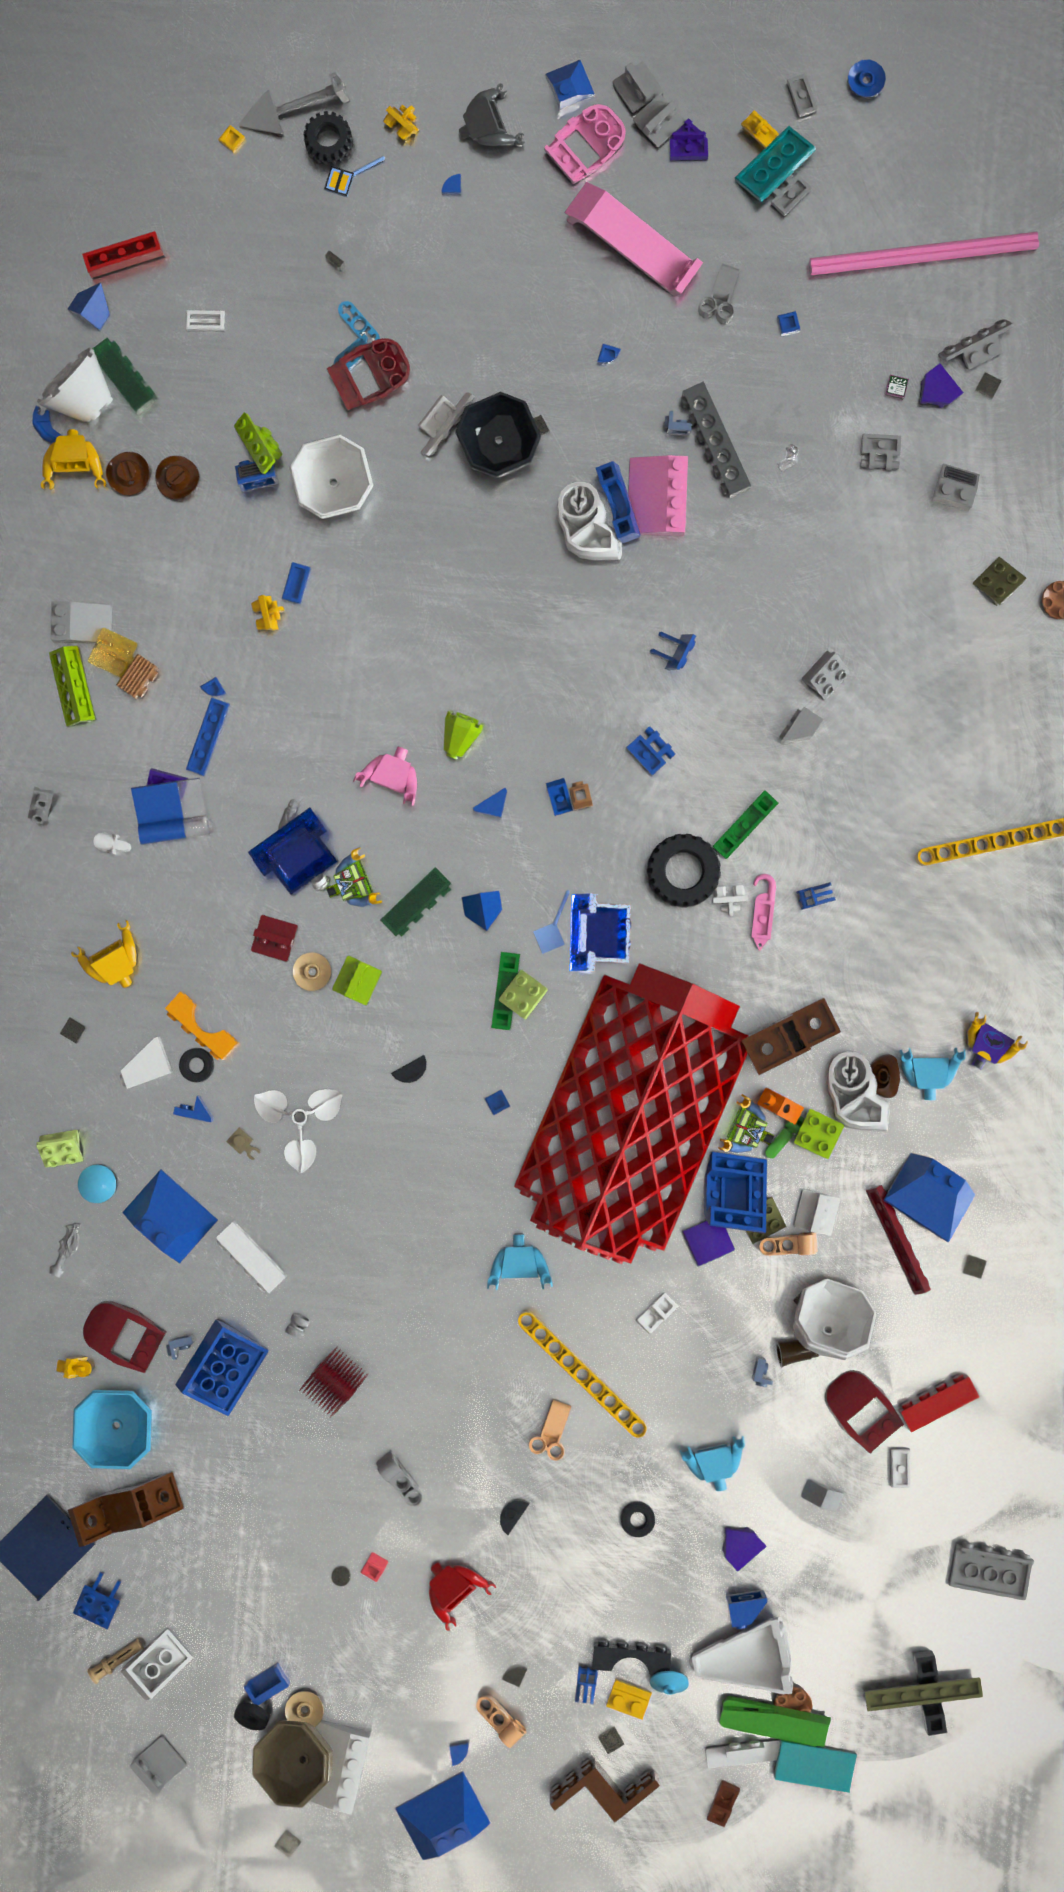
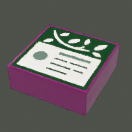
M890 375L885 395L904 399L909 379Z

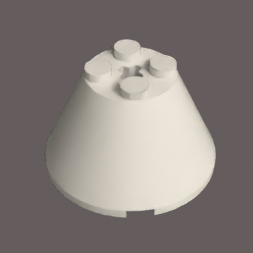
M91 347L78 354V359L73 364L69 362L41 393L43 399L37 400L40 406L88 423L90 420L94 421L101 414L99 410L103 406L107 407L112 402L113 398L95 352Z

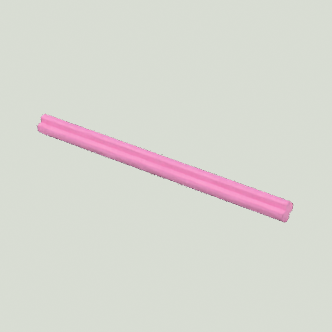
M1038 232L814 257L809 260L810 274L819 275L1033 250L1039 247Z

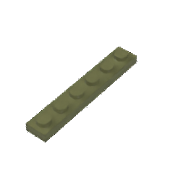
M981 1677L864 1691L867 1712L984 1697Z

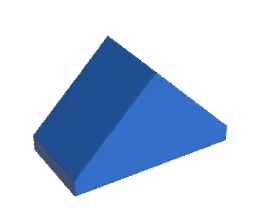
M506 788L473 807L474 812L502 818L507 796Z

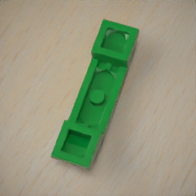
M764 790L713 847L727 859L779 803Z
M501 952L491 1028L511 1029L513 1011L500 1002L499 998L518 974L520 954Z

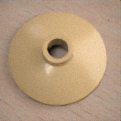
M306 953L296 960L293 966V977L301 988L308 991H316L328 983L331 977V967L324 956L318 953ZM311 968L316 970V974L313 976L309 974Z
M300 1691L293 1694L285 1706L287 1721L307 1722L314 1727L321 1722L324 1713L320 1698L308 1691ZM303 1706H307L308 1711L303 1712L301 1708Z

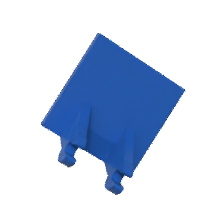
M662 631L659 632L658 635L678 645L673 657L655 649H651L650 653L668 661L665 669H682L687 662L686 656L688 652L695 646L696 641L694 640L696 635L682 634L680 639H677Z
M100 1572L92 1588L84 1585L73 1614L108 1630L120 1602L114 1596L121 1581L118 1580L110 1596L107 1597L96 1592L104 1573Z

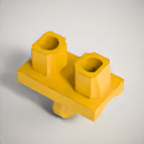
M401 105L399 109L403 112L402 114L395 107L389 106L386 109L388 114L383 122L390 128H393L399 122L402 126L397 131V135L403 140H406L412 134H417L419 129L408 120L409 118L414 122L417 119L413 114L415 108L412 105L408 108Z
M755 110L741 123V126L765 149L779 135L768 121L763 119Z
M258 596V600L251 603L254 613L262 612L263 618L256 620L257 629L278 630L277 620L281 619L280 613L285 611L284 607H278L277 601H272L271 596Z
M85 1356L58 1360L56 1368L57 1372L64 1373L63 1378L68 1379L87 1377L92 1370L91 1364Z

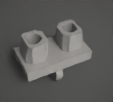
M34 787L28 818L32 819V822L43 824L44 821L47 822L53 797L52 790L46 791Z

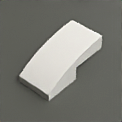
M664 1293L636 1322L648 1334H651L676 1310L678 1305Z

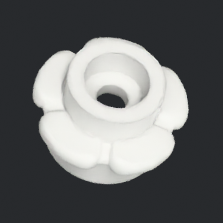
M324 873L316 874L311 880L314 889L324 890L328 886L329 877L325 876Z

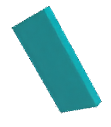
M788 126L735 177V181L762 202L815 152L816 148L792 127Z
M781 1740L774 1779L850 1793L857 1754Z

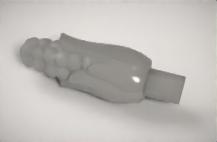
M295 799L290 800L288 807L284 809L278 827L280 833L278 843L285 844L287 837L294 830L295 819L298 815L296 813L298 802Z

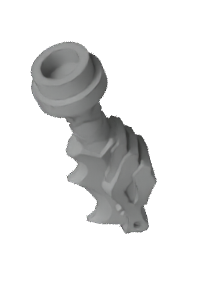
M73 1223V1225L65 1226L67 1230L66 1235L58 1241L60 1243V1248L58 1249L59 1256L55 1265H50V1274L56 1277H60L64 1271L61 1268L64 1264L63 1262L66 1257L69 1258L73 1254V1251H76L78 1245L77 1230L80 1224Z

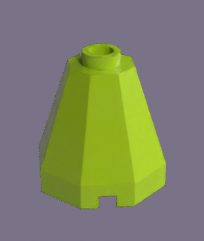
M449 710L445 717L444 751L447 752V756L457 759L458 756L462 757L483 731L485 724L481 722L478 725L479 720L459 712L456 715H452L453 711Z

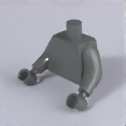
M498 84L496 89L491 88L478 93L469 103L466 112L463 114L466 125L459 128V133L463 139L470 136L472 140L487 146L514 144L517 147H521L525 143L517 139L524 136L523 133H518L515 137L505 134L507 131L494 99L496 97L503 99L506 96L507 90L504 92L500 91L503 89V84Z

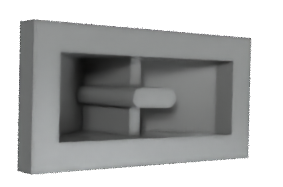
M807 1479L801 1498L820 1508L837 1512L844 1493Z

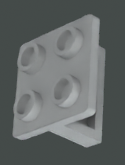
M644 61L636 66L632 62L625 66V73L613 80L614 87L632 113L650 103L658 94L662 95L664 93V90Z
M658 94L633 118L634 123L656 147H660L685 122L676 111L678 105L674 100L669 103L661 94Z
M826 651L802 677V680L816 690L822 699L826 700L841 682L846 679L850 671L837 653Z

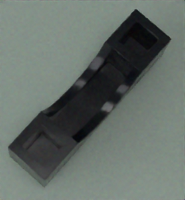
M598 1640V1642L593 1643L592 1670L612 1671L618 1661L624 1658H636L646 1665L650 1675L661 1671H670L671 1650L667 1649L666 1646L657 1645L656 1648H651L647 1644L642 1643L631 1646L627 1642L610 1644L608 1640Z
M933 1651L913 1653L917 1683L938 1682L936 1657ZM942 1703L921 1705L927 1735L947 1733Z

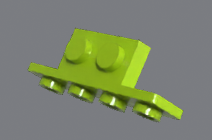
M244 412L234 424V428L260 472L266 474L275 463V459L279 460L283 454L279 449V444L271 436V431L266 427L261 428L254 425L248 413Z

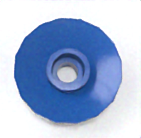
M870 59L855 63L848 75V84L851 90L864 98L879 94L886 82L882 66ZM867 78L869 83H864L863 79Z

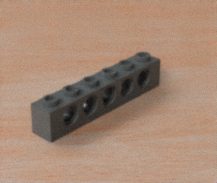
M704 381L683 390L682 397L680 398L684 408H688L690 415H688L692 425L697 427L698 432H696L700 443L703 442L706 447L704 452L707 459H711L713 462L712 470L716 478L719 477L722 482L720 487L723 494H727L731 498L749 490L751 487L749 479ZM700 402L704 408L696 410L694 404ZM703 420H709L711 421L712 426L706 428L702 425L701 422ZM717 437L720 443L713 445L709 439ZM720 454H724L727 456L728 460L726 462H720L717 456ZM732 471L736 477L730 480L725 476V473Z

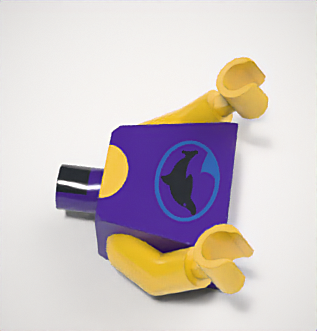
M979 1012L975 1013L974 1021L967 1031L969 1051L977 1055L971 1064L972 1066L982 1070L986 1061L991 1064H1001L1011 1059L1020 1050L1026 1048L1028 1041L1025 1044L1019 1042L1022 1036H1018L1014 1043L1015 1040L986 1024V1015H984V1018L979 1019Z

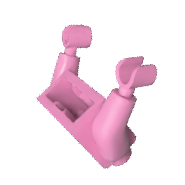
M397 746L394 756L389 754L379 755L361 772H357L353 779V782L356 780L361 782L360 787H363L365 781L370 779L373 783L403 794V804L406 801H411L413 806L415 803L417 790L416 772L411 763L404 761L408 750Z

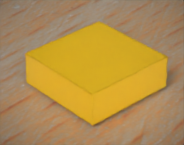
M229 125L218 141L234 153L245 140V136Z

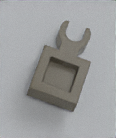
M240 1127L226 1141L239 1154L243 1151L247 1152V1156L251 1160L255 1159L251 1156L252 1150L260 1153L257 1147L250 1145L253 1139Z

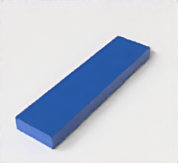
M211 697L186 770L205 776L230 706L229 703Z

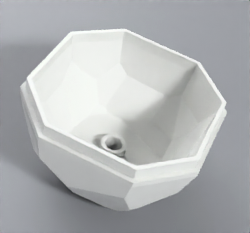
M342 435L303 444L289 467L299 506L322 519L359 510L373 488L364 448ZM336 480L337 484L332 486L330 485V481Z
M824 1279L802 1290L793 1323L794 1334L799 1342L812 1352L825 1357L847 1360L869 1348L876 1311L862 1290L830 1279Z

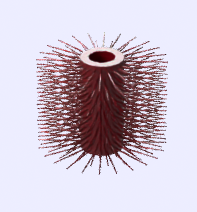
M336 1348L314 1369L311 1376L308 1377L299 1390L301 1391L309 1383L303 1392L305 1393L315 1382L307 1395L311 1391H313L310 1395L311 1397L316 1393L312 1401L320 1395L315 1404L324 1397L319 1406L329 1398L323 1408L328 1403L327 1410L332 1406L327 1413L328 1415L330 1411L332 1412L330 1417L337 1413L341 1406L354 1395L367 1376L366 1374L364 1378L360 1379L363 1374L362 1372L357 1377L362 1368L354 1374L359 1368L358 1365L357 1368L353 1369L356 1363L346 1371L352 1361L343 1368L349 1359L343 1362L346 1358L344 1356L340 1360L344 1352L335 1359L340 1350L331 1357Z

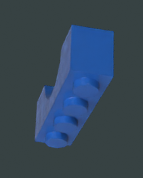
M611 461L596 467L600 484L611 506L613 514L612 523L617 539L625 543L641 537L619 465Z

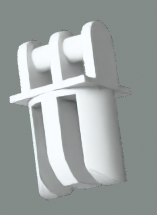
M102 832L95 835L93 839L95 847L103 852L116 855L117 850L124 852L131 850L130 843L119 840V835Z

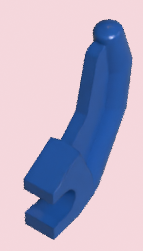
M36 406L32 418L33 427L43 440L52 444L58 436L63 435L52 428L50 412L45 410L44 415H39L41 408Z

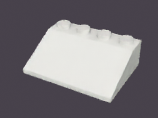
M321 1721L315 1728L333 1750V1771L330 1781L310 1801L331 1810L352 1815L371 1732Z

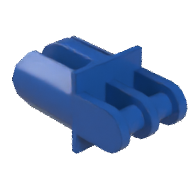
M831 882L796 891L800 896L799 902L802 903L801 910L835 901V897L817 901L818 897L832 894V890L817 894L814 892L815 890L832 886ZM809 891L811 896L806 897L804 892ZM808 899H812V905L807 904Z
M579 1666L575 1702L579 1703L580 1688L583 1685L582 1703L587 1702L588 1687L592 1686L590 1704H594L598 1670H592L590 1667H587V1669L581 1668ZM580 1674H586V1679L580 1678ZM589 1675H594V1680L589 1679Z

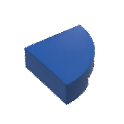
M455 174L445 181L442 187V194L461 195V174Z
M602 344L597 363L607 364L614 361L620 354L621 349Z
M217 677L200 686L206 694L217 697L226 694Z
M468 1742L449 1745L452 1766L458 1765L465 1759L468 1753Z

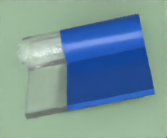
M200 778L131 788L141 845L210 835V831L213 830L212 820L207 817Z

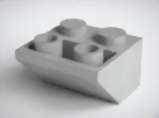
M803 707L802 710L797 709L790 719L793 722L792 725H787L779 736L782 738L780 743L785 745L809 740L823 719L806 707Z

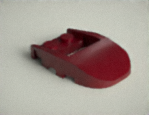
M381 338L356 347L326 370L346 409L350 410L382 399L403 385L409 377L410 364L403 349L396 341L389 338ZM361 355L364 356L380 390L365 398L362 397L346 366V363Z
M103 1301L91 1310L83 1327V1336L89 1347L113 1363L146 1373L167 1331H161L153 1325L154 1322L144 1317L133 1308L130 1309L113 1301ZM127 1319L146 1327L129 1362L111 1353Z
M850 1370L844 1372L826 1389V1406L836 1419L837 1424L870 1454L901 1426H904L902 1419L885 1392L860 1371ZM877 1397L888 1411L858 1435L847 1421Z

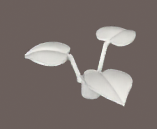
M331 1089L314 1092L308 1099V1105L312 1110L306 1112L302 1109H297L294 1112L284 1111L287 1108L288 1102L285 1095L279 1091L271 1090L254 1095L255 1108L262 1119L270 1123H277L283 1114L291 1116L292 1122L298 1126L299 1141H290L284 1150L286 1161L298 1173L308 1170L316 1157V1146L313 1141H302V1126L307 1122V1115L315 1112V1116L319 1120L329 1121L333 1119L339 1112L342 1093Z

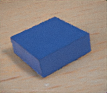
M796 311L777 316L781 336L800 331Z
M502 1089L484 1098L493 1115L510 1107Z

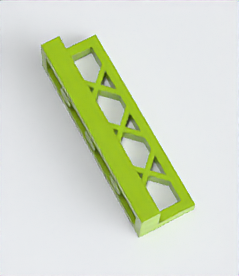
M63 646L49 652L66 727L80 722L95 720L78 646ZM58 654H60L61 658L60 664L58 663L56 656ZM63 673H64V675H65V681H64V682L62 681V674H63ZM67 692H69L70 696L69 701L66 698ZM71 710L74 713V720L71 719Z

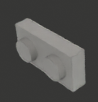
M806 73L788 79L787 83L798 116L802 117L817 112L818 108Z

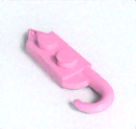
M768 874L758 875L753 883L756 886L759 880L765 879L769 884L768 893L759 894L755 899L751 938L754 939L759 951L768 940H771L776 882Z

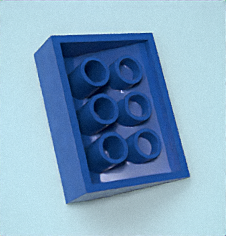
M215 1319L175 1385L182 1394L229 1416L269 1350L229 1325Z

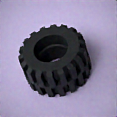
M324 111V115H320V112L317 113L316 118L311 117L309 119L310 123L305 125L306 130H304L303 135L306 150L310 153V157L313 160L316 159L319 164L324 162V165L329 166V162H332V165H336L337 160L341 163L344 161L343 157H348L349 150L352 149V134L348 122L344 121L341 115L337 117L335 112H332L331 115L328 114V111ZM324 131H334L339 135L338 141L332 146H322L317 142V139Z

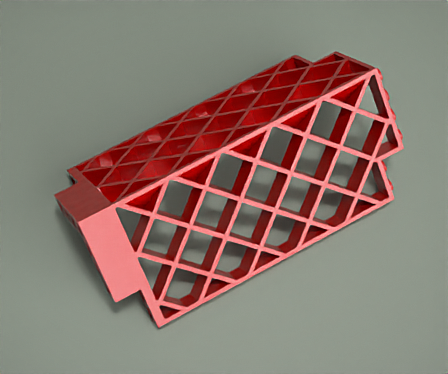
M640 963L630 984L604 974L514 1185L515 1188L521 1190L519 1194L528 1198L533 1196L532 1200L537 1202L530 1219L531 1222L537 1224L535 1228L544 1232L549 1230V1235L556 1238L561 1236V1241L570 1245L575 1243L574 1247L579 1250L585 1251L587 1248V1252L596 1256L600 1253L599 1256L610 1260L612 1257V1261L623 1264V1261L631 1264L638 1246L644 1247L645 1245L646 1248L652 1251H656V1249L665 1250L748 1054L741 1040L749 1037V1035L731 1028L740 1008L739 1005L693 983ZM630 993L645 1000L630 1008L627 994ZM615 1003L618 1017L605 1024L604 1014L607 1007ZM660 1006L673 1010L677 1014L663 1022ZM648 1015L651 1030L637 1037L634 1023ZM682 1015L695 1020V1022L684 1029ZM713 1028L724 1033V1036L713 1042L711 1029ZM622 1031L625 1046L612 1053L609 1038ZM698 1039L700 1051L689 1058L687 1045ZM655 1044L658 1059L644 1067L641 1052ZM597 1047L600 1061L587 1068L585 1062L589 1050ZM726 1052L727 1060L722 1069L718 1070L716 1058ZM673 1054L676 1067L665 1073L663 1060ZM629 1060L632 1075L619 1082L615 1067ZM703 1067L705 1080L695 1086L692 1074ZM603 1075L606 1090L593 1097L590 1082ZM679 1083L681 1096L670 1102L668 1089ZM636 1089L639 1104L625 1111L622 1096ZM578 1090L581 1105L568 1112L567 1101L570 1094ZM708 1096V1105L705 1111L700 1114L698 1102ZM654 1099L657 1111L646 1118L644 1105ZM610 1104L613 1120L600 1127L597 1111ZM684 1112L686 1124L676 1130L673 1118ZM584 1119L587 1135L575 1141L571 1126ZM660 1128L662 1140L651 1147L649 1134ZM559 1134L562 1150L550 1156L548 1150L550 1141ZM617 1134L620 1149L607 1156L603 1141ZM690 1140L689 1150L681 1158L679 1146ZM636 1144L638 1156L626 1163L624 1151ZM591 1149L594 1165L581 1171L578 1155ZM666 1156L668 1168L657 1174L655 1162ZM565 1163L568 1180L556 1186L553 1170ZM641 1172L643 1184L632 1191L630 1179ZM539 1178L543 1191L542 1195L530 1189L533 1181ZM597 1179L601 1194L588 1202L584 1185ZM671 1184L672 1190L669 1197L662 1202L660 1191ZM617 1189L619 1201L607 1208L605 1196ZM571 1193L575 1209L562 1216L559 1200ZM647 1200L649 1212L638 1219L636 1207ZM623 1217L625 1228L613 1236L611 1224ZM578 1223L581 1240L566 1233L565 1230ZM653 1229V1235L650 1240L641 1237V1235ZM598 1234L600 1246L598 1247L586 1241Z

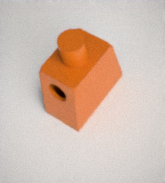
M767 1087L757 1102V1105L793 1124H796L804 1109L799 1104ZM785 1105L789 1107L786 1113L783 1111Z

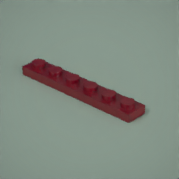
M882 1185L866 1190L914 1294L927 1293L931 1290L928 1279L920 1267V1262L912 1250V1245L904 1233V1228L896 1216V1211L890 1204L883 1201L887 1195L886 1190Z

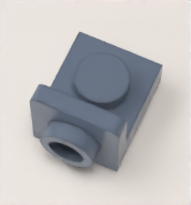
M669 411V416H665L664 427L668 428L667 434L690 435L692 423H688L686 420H676V422H673V411Z
M194 1335L170 1339L168 1341L169 1344L166 1345L168 1356H172V1360H176L178 1358L177 1347H179V1350L191 1348L190 1345L195 1342Z
M759 1356L756 1357L752 1380L758 1386L767 1387V1384L772 1385L773 1381L763 1377V1374L766 1375L768 1363H766L765 1358Z

